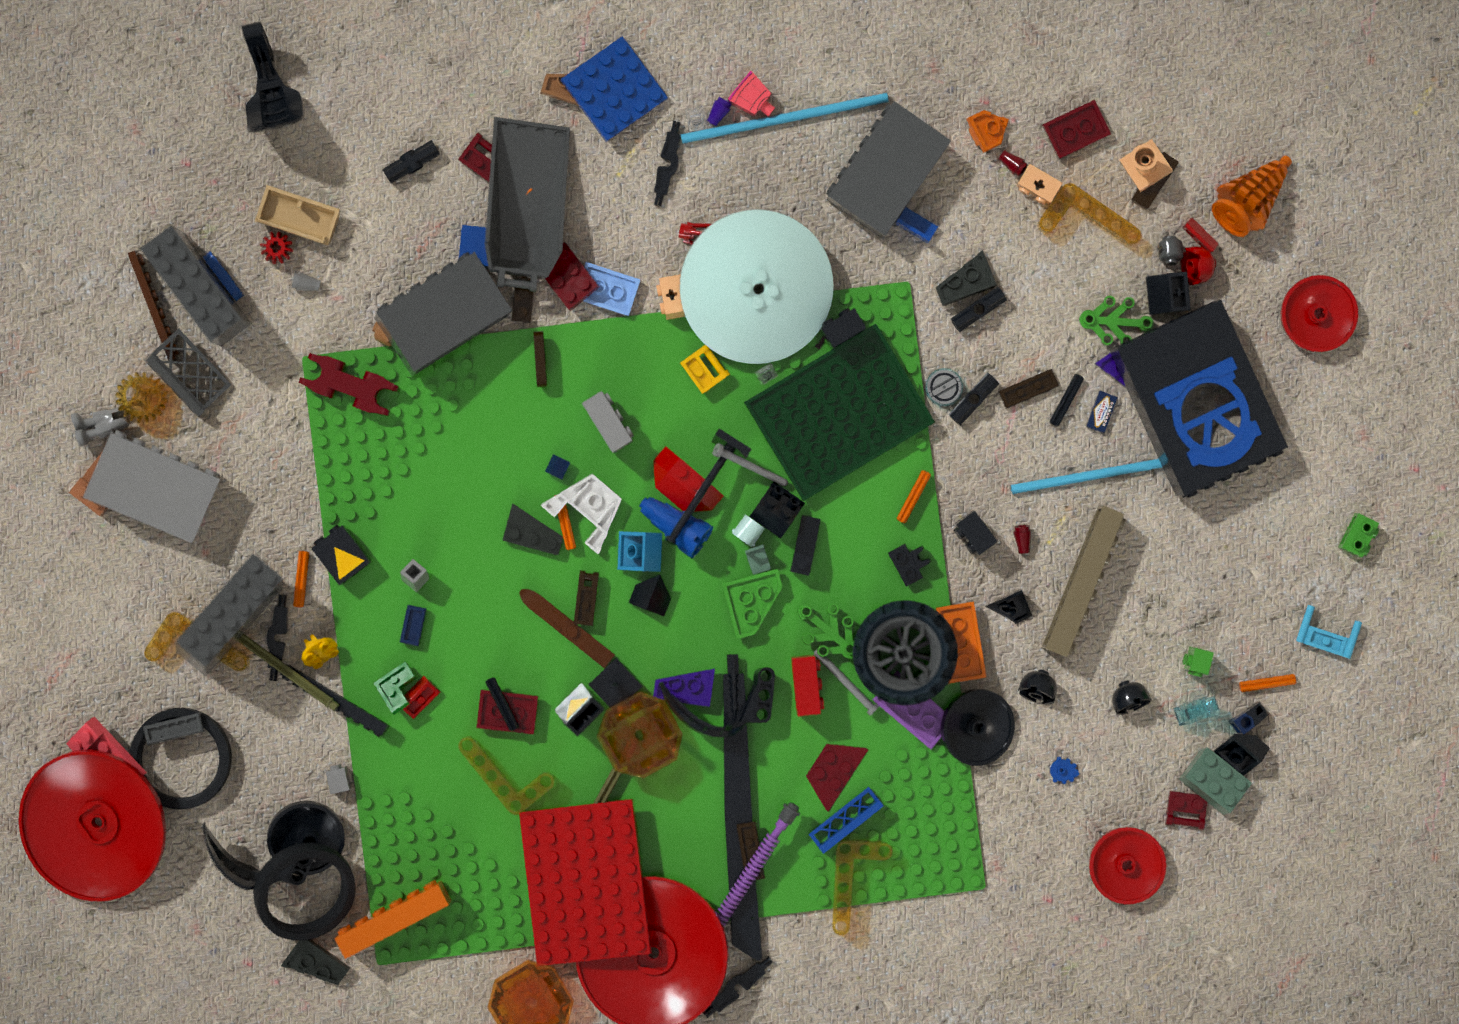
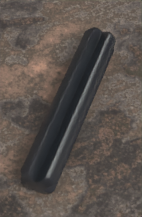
M1079 374L1073 376L1050 419V424L1056 427L1060 425L1084 377Z
M492 677L486 680L485 683L510 731L517 729L519 724L496 679Z

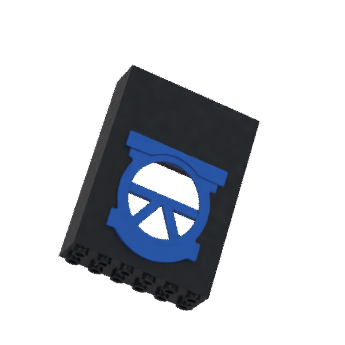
M1222 300L1210 302L1109 350L1175 496H1182L1183 498L1192 497L1198 494L1197 490L1209 489L1215 486V481L1223 482L1232 478V473L1245 472L1249 470V465L1262 464L1267 461L1266 457L1279 456L1284 453L1283 449L1288 447ZM1203 383L1218 384L1230 391L1235 397V400L1187 423L1183 424L1181 409L1183 401L1188 392L1197 385ZM1239 407L1241 413L1240 426H1235L1221 415ZM1213 420L1235 435L1228 444L1211 448ZM1204 423L1203 444L1200 445L1188 435L1187 431Z

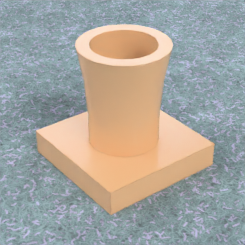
M1152 139L1145 144L1138 145L1131 153L1119 160L1140 192L1173 172Z

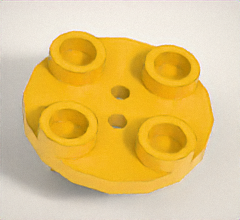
M311 634V641L304 639L306 649L302 653L301 659L306 666L313 667V669L321 668L326 661L336 657L339 653L338 645L333 638L317 639Z

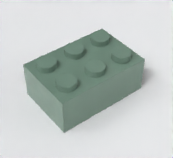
M1208 747L1200 749L1179 778L1181 782L1223 815L1232 812L1252 784L1251 781Z

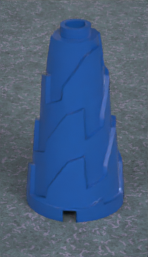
M645 497L639 505L641 508L640 512L655 527L662 531L665 536L671 534L685 512H681L668 503H663L652 497ZM691 516L676 539L678 549L688 557L694 558L703 548L702 544L704 541L707 542L713 526Z

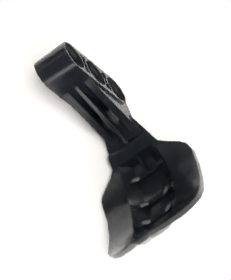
M261 21L242 25L243 36L257 71L256 93L246 104L248 132L256 133L265 130H275L299 122L304 117L302 97L297 90L285 86L275 70L272 48Z
M769 667L759 668L754 672L753 686L736 721L728 723L723 727L714 726L699 719L668 690L664 682H660V687L667 706L687 727L705 736L728 737L740 731L747 723H766L770 720L775 673ZM763 671H765L768 674V678L766 681H763L761 679V673ZM761 690H763L766 693V698L764 700H761L759 698V692ZM760 709L764 712V717L761 720L757 717V712Z
M204 822L202 827L206 847L217 869L235 886L244 890H253L260 871L251 865L238 861L220 845ZM306 828L302 832L297 844L319 843L318 831L314 828ZM313 837L315 840L308 842L306 838ZM305 859L289 865L277 875L271 885L278 881L301 885L306 880L313 859ZM295 871H300L302 874L299 876H295L292 873Z

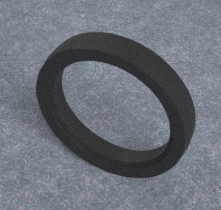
M172 708L161 711L149 718L133 738L129 754L142 768V754L146 742L143 726L201 713L204 728L215 740L219 753V766L210 785L199 794L190 797L169 796L152 785L163 807L170 809L198 807L216 796L229 776L232 752L227 735L214 719L203 712L190 708Z
M319 843L296 844L278 852L263 866L254 885V905L260 920L275 935L294 941L310 940L328 933L342 922L354 902L356 883L348 862L333 848ZM305 859H320L334 865L339 870L341 876V890L337 901L325 915L305 924H288L278 920L270 913L268 908L269 889L274 879L283 869Z

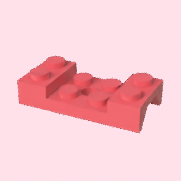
M95 717L88 720L66 743L72 751L97 750L113 754L130 763L143 775L147 773Z

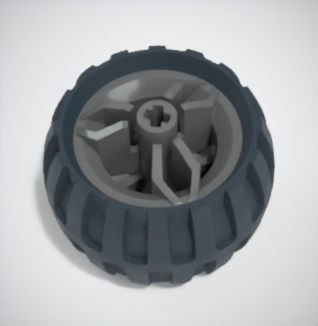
M901 600L882 605L866 617L854 639L853 661L861 682L876 697L892 704L914 705L933 698L949 683L957 665L958 647L951 626L938 611L920 602ZM910 628L919 631L920 634L910 644L908 643ZM891 630H897L901 646L887 635ZM925 636L927 640L915 646ZM885 640L895 648L882 645V641ZM930 645L931 655L916 653L917 649ZM880 650L890 653L894 652L895 655L881 661ZM915 657L920 658V659H924V660H927V661H930V662H929V664H928V666H927V665H925L924 663H922L921 661H919L918 659H916ZM895 660L887 669L884 667L885 664ZM910 660L924 672L914 677ZM899 662L902 663L901 677L890 673Z

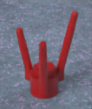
M681 223L678 238L683 239V243L692 245L694 241L690 239H694L695 235L702 233L701 231H696V228H707L711 224Z

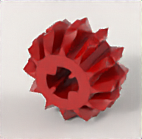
M279 231L276 237L273 232H270V240L266 236L263 238L267 244H260L261 247L266 248L261 251V254H268L265 258L266 261L272 259V263L276 264L279 259V262L283 264V257L290 259L287 252L292 253L293 249L288 248V246H291L293 242L287 241L288 236L284 235L282 237V233ZM276 243L281 247V250H277V253L273 250V246H276Z

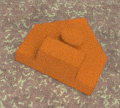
M986 110L966 119L970 126L968 130L976 146H980L983 153L1002 144L1009 119L991 114V112Z

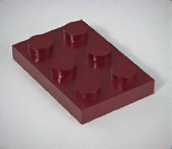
M1095 100L1042 125L1058 160L1111 135Z
M563 242L562 253L545 280L567 309L571 311L600 286L569 245Z
M481 689L476 728L534 734L539 696L502 692L519 724L517 729L510 731L490 691Z

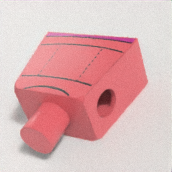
M752 71L746 75L728 98L729 103L754 117L759 111H762L769 117L775 110V107L768 102L771 92Z

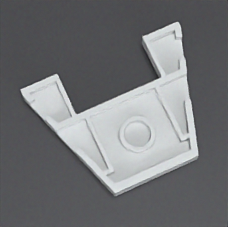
M590 474L545 501L541 506L555 517L567 502L597 527L584 543L599 554L622 499L595 475Z

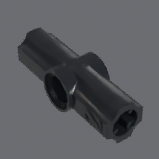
M430 140L419 148L404 153L399 157V160L382 170L392 184L407 174L410 175L417 172L424 164L438 157L440 153L433 141Z
M996 287L950 318L958 332H961L1007 301L1002 290ZM977 304L981 305L984 309L981 315L974 312V306Z
M987 372L948 415L961 426L1000 383ZM971 394L978 396L979 401L977 404L969 402Z

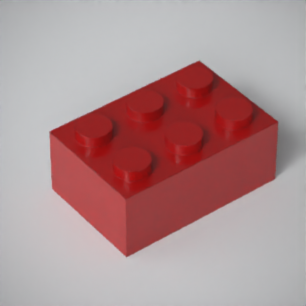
M815 655L791 657L797 716L821 714V709H824V701L822 697H819V690H822L821 678H817V671H820L819 658L816 659Z

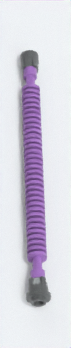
M794 803L783 804L784 808L778 816L779 819L775 824V829L771 834H766L767 837H764V841L760 843L761 845L758 846V849L753 854L755 859L751 857L750 861L752 863H747L748 866H745V870L742 871V874L736 880L737 882L734 883V886L726 895V899L723 900L724 903H721V907L716 911L723 926L727 924L726 922L729 921V918H731L734 910L737 908L736 905L740 904L739 901H742V897L748 891L747 889L755 881L756 878L754 876L757 877L759 875L758 872H761L760 868L764 867L763 864H766V860L772 855V852L775 850L774 848L778 846L777 844L780 842L778 837L781 832L785 831L788 825L793 823L796 816L801 814L798 811L799 807Z

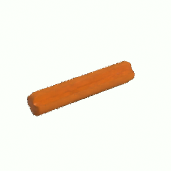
M921 471L897 516L898 521L902 523L907 522L931 477L929 472Z
M565 504L559 511L558 518L565 547L567 550L576 548Z
M299 551L294 607H304L310 554L308 551Z
M1289 674L1242 681L1239 683V688L1241 692L1294 685L1296 684V676Z

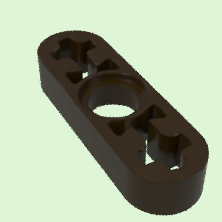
M533 332L537 387H547L544 332Z

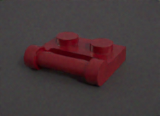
M478 132L458 160L489 182L491 159L479 152L475 147L479 144L491 153L492 144L485 140L483 135Z
M1169 791L1165 825H1183L1204 830L1207 801L1198 794ZM1173 811L1199 814L1198 820L1173 817Z

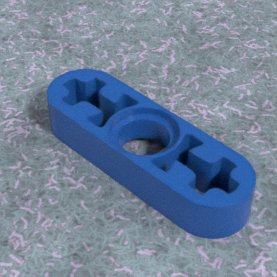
M211 251L203 256L206 263L235 301L242 298L244 294Z

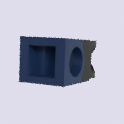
M1259 701L1229 720V723L1237 734H1246L1269 714Z

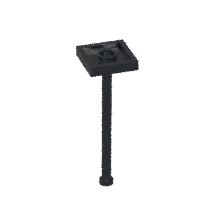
M718 429L711 441L715 445L717 443L722 444L725 450L744 459L747 458L752 450L721 429ZM722 456L718 458L671 534L666 536L665 540L672 545L676 544L677 537L727 460Z
M617 658L588 684L614 713L642 687L639 681Z

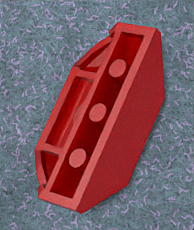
M665 446L653 460L655 488L682 511H685L705 479ZM710 485L694 512L712 511L724 495Z

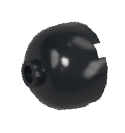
M1045 670L1032 671L1022 678L1018 691H1020L1019 694L1032 702L1036 703V699L1043 701L1042 704H1053L1057 694V683L1049 675V672Z
M1129 680L1121 682L1119 688L1114 691L1112 696L1113 707L1117 715L1128 714L1127 710L1134 709L1136 711L1149 704L1150 700H1152L1145 686L1137 682L1130 683Z

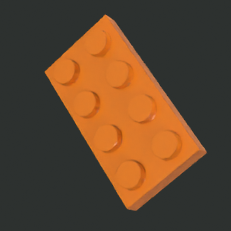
M974 601L937 607L936 611L951 626L958 647L957 665L948 684L987 678Z

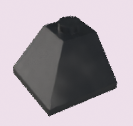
M1233 734L1213 752L1244 776L1262 762L1270 748L1256 735Z

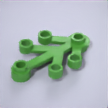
M1113 296L1105 297L1103 303L1094 311L1086 310L1079 317L1080 325L1085 329H1092L1105 346H1109L1113 342V336L1108 333L1106 334L1098 324L1106 325L1120 340V344H1122L1123 338H1128L1129 340L1132 338L1129 335H1125L1118 326L1138 327L1140 331L1148 332L1153 328L1154 321L1149 316H1143L1141 319L1118 318L1127 309H1131L1134 306L1135 302L1131 297H1126L1122 304L1107 317L1099 316L1107 308L1115 305V298ZM1106 299H1111L1113 301L1112 305H1108ZM1130 300L1132 305L1126 306L1125 301ZM1087 316L1092 317L1091 323L1086 321ZM1144 320L1149 321L1150 325L1148 327L1143 325ZM1104 337H1109L1110 342L1106 343Z
M809 604L801 605L798 608V616L804 620L809 619L825 633H806L802 637L803 643L809 645L813 642L835 641L839 646H819L817 654L820 657L830 654H842L843 657L852 659L853 651L849 653L846 648L848 645L853 647L854 644L852 636L853 618L845 616L841 621L845 629V639H843L838 631V605L830 604L827 607L830 627L813 613L812 606ZM831 606L836 607L835 613L830 612L829 608ZM804 608L809 609L808 615L803 614L802 611ZM846 618H849L851 620V624L849 626L844 624V620ZM806 635L811 636V642L805 641ZM820 648L826 649L825 655L820 654Z

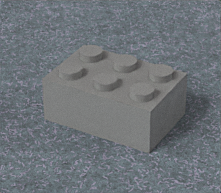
M601 391L582 403L613 454L633 442L631 439L634 436L628 426L624 427L621 423L624 419L618 409L614 411L611 407L614 403L608 393L603 394Z

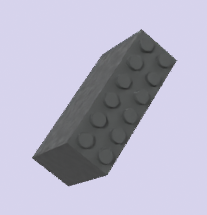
M895 101L892 105L889 103L886 105L881 114L883 117L881 121L878 119L875 121L870 130L872 132L871 135H866L859 145L860 151H854L848 161L849 167H843L837 177L839 181L837 184L833 182L826 193L828 195V202L882 239H884L951 142L950 139Z
M171 225L140 248L210 343L223 346L252 324L183 231Z
M475 252L463 254L459 257L456 264L452 262L447 264L438 275L436 272L431 274L422 285L420 282L413 285L406 295L401 293L393 298V303L389 305L385 303L377 308L374 319L411 376H414L505 319L512 312L509 304Z
M252 554L176 640V652L206 677L281 592L283 578L256 555Z

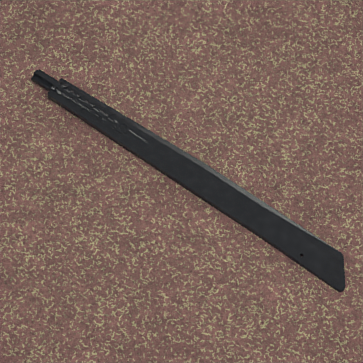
M727 654V674H723L724 726L736 721L746 702L744 674L739 673L738 654ZM747 724L734 735L724 737V810L729 891L744 870L737 824L752 822ZM755 880L750 885L751 887L747 889L748 891L745 893V896L742 897V901H739L740 904L736 905L737 908L731 916V936L734 947L753 959L760 961L762 959Z

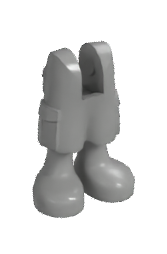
M125 407L97 411L93 413V418L83 419L78 413L71 414L79 446L87 445L91 439L97 436L102 439L109 436L111 431L116 432V430L120 431L130 425L129 419L123 418L127 415ZM95 426V429L85 431V430H87V429H89V428Z

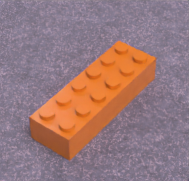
M433 880L423 887L424 890L419 891V889L408 893L406 899L398 898L391 902L389 908L385 909L383 906L372 913V917L368 918L366 915L358 919L354 926L351 927L349 924L339 929L338 935L334 939L344 958L346 959L448 906L452 900L442 881L436 882V880Z

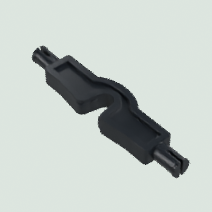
M673 121L671 132H667L661 152V158L669 160L671 165L669 167L658 166L654 188V193H656L654 205L656 206L657 204L662 206L663 197L668 193L671 177L678 168L677 150L680 141L678 131L681 124L678 121L677 125L676 121Z
M279 594L278 606L274 607L273 623L267 632L266 641L269 653L283 661L286 644L276 641L275 635L287 634L289 609L286 607L287 595ZM268 664L267 667L271 668L269 680L277 681L278 670Z
M768 956L760 964L756 962L743 974L733 976L726 983L724 990L716 996L711 1006L703 1014L708 1018L715 1011L721 1012L729 1004L739 998V994L734 988L735 985L740 984L745 990H749L766 973L765 969L774 963L772 959Z

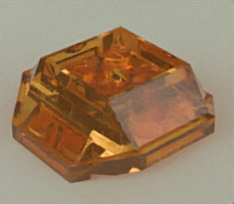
M638 692L605 710L597 739L614 771L643 779L677 760L683 734L665 700ZM637 730L643 734L641 741L635 738Z
M527 959L494 980L488 1010L497 1024H568L574 999L554 966ZM530 997L537 1001V1004L533 1007L528 1006L526 1000Z

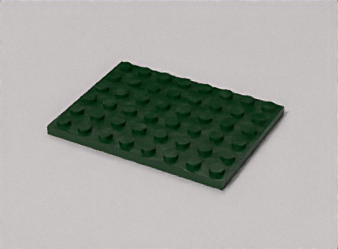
M877 324L872 325L744 402L803 501L935 423Z

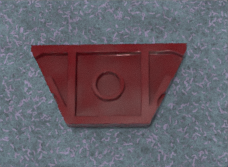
M826 744L807 773V779L828 812L867 753V748Z

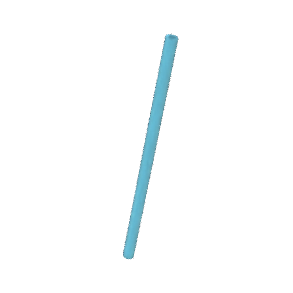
M883 93L681 134L682 144L889 102L888 94Z
M1159 459L1013 484L1011 485L1012 494L1163 467Z

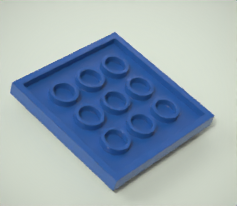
M623 36L561 79L562 84L575 99L605 142L615 137L668 99Z

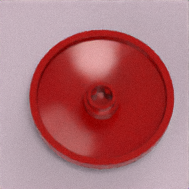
M1325 275L1310 276L1295 283L1284 296L1280 310L1282 327L1288 338L1298 347L1311 352L1330 351L1343 345L1353 334L1358 322V305L1353 293L1343 282Z
M1120 827L1105 833L1095 843L1089 857V873L1094 886L1109 900L1119 904H1136L1149 899L1162 885L1166 874V858L1161 845L1149 833L1134 827Z

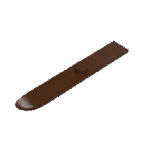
M529 589L520 590V598L530 610L603 668L615 656L614 653L580 626L574 624L570 618L541 595Z

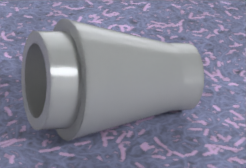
M301 272L294 273L291 288H295L296 291H319L321 280Z

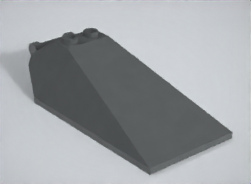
M494 117L485 248L489 270L498 273L497 287L503 288V286L536 292L537 278L544 279L548 277L562 253L569 127ZM505 274L530 277V282L507 279Z

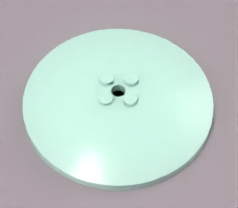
M760 209L744 210L717 220L707 227L694 241L685 257L681 270L680 300L690 327L698 338L711 350L737 362L748 364L770 363L796 353L806 346L819 332L822 323L825 322L832 303L833 274L823 246L804 225L787 215L775 211ZM758 283L764 286V290L760 294H756L753 291L754 286Z

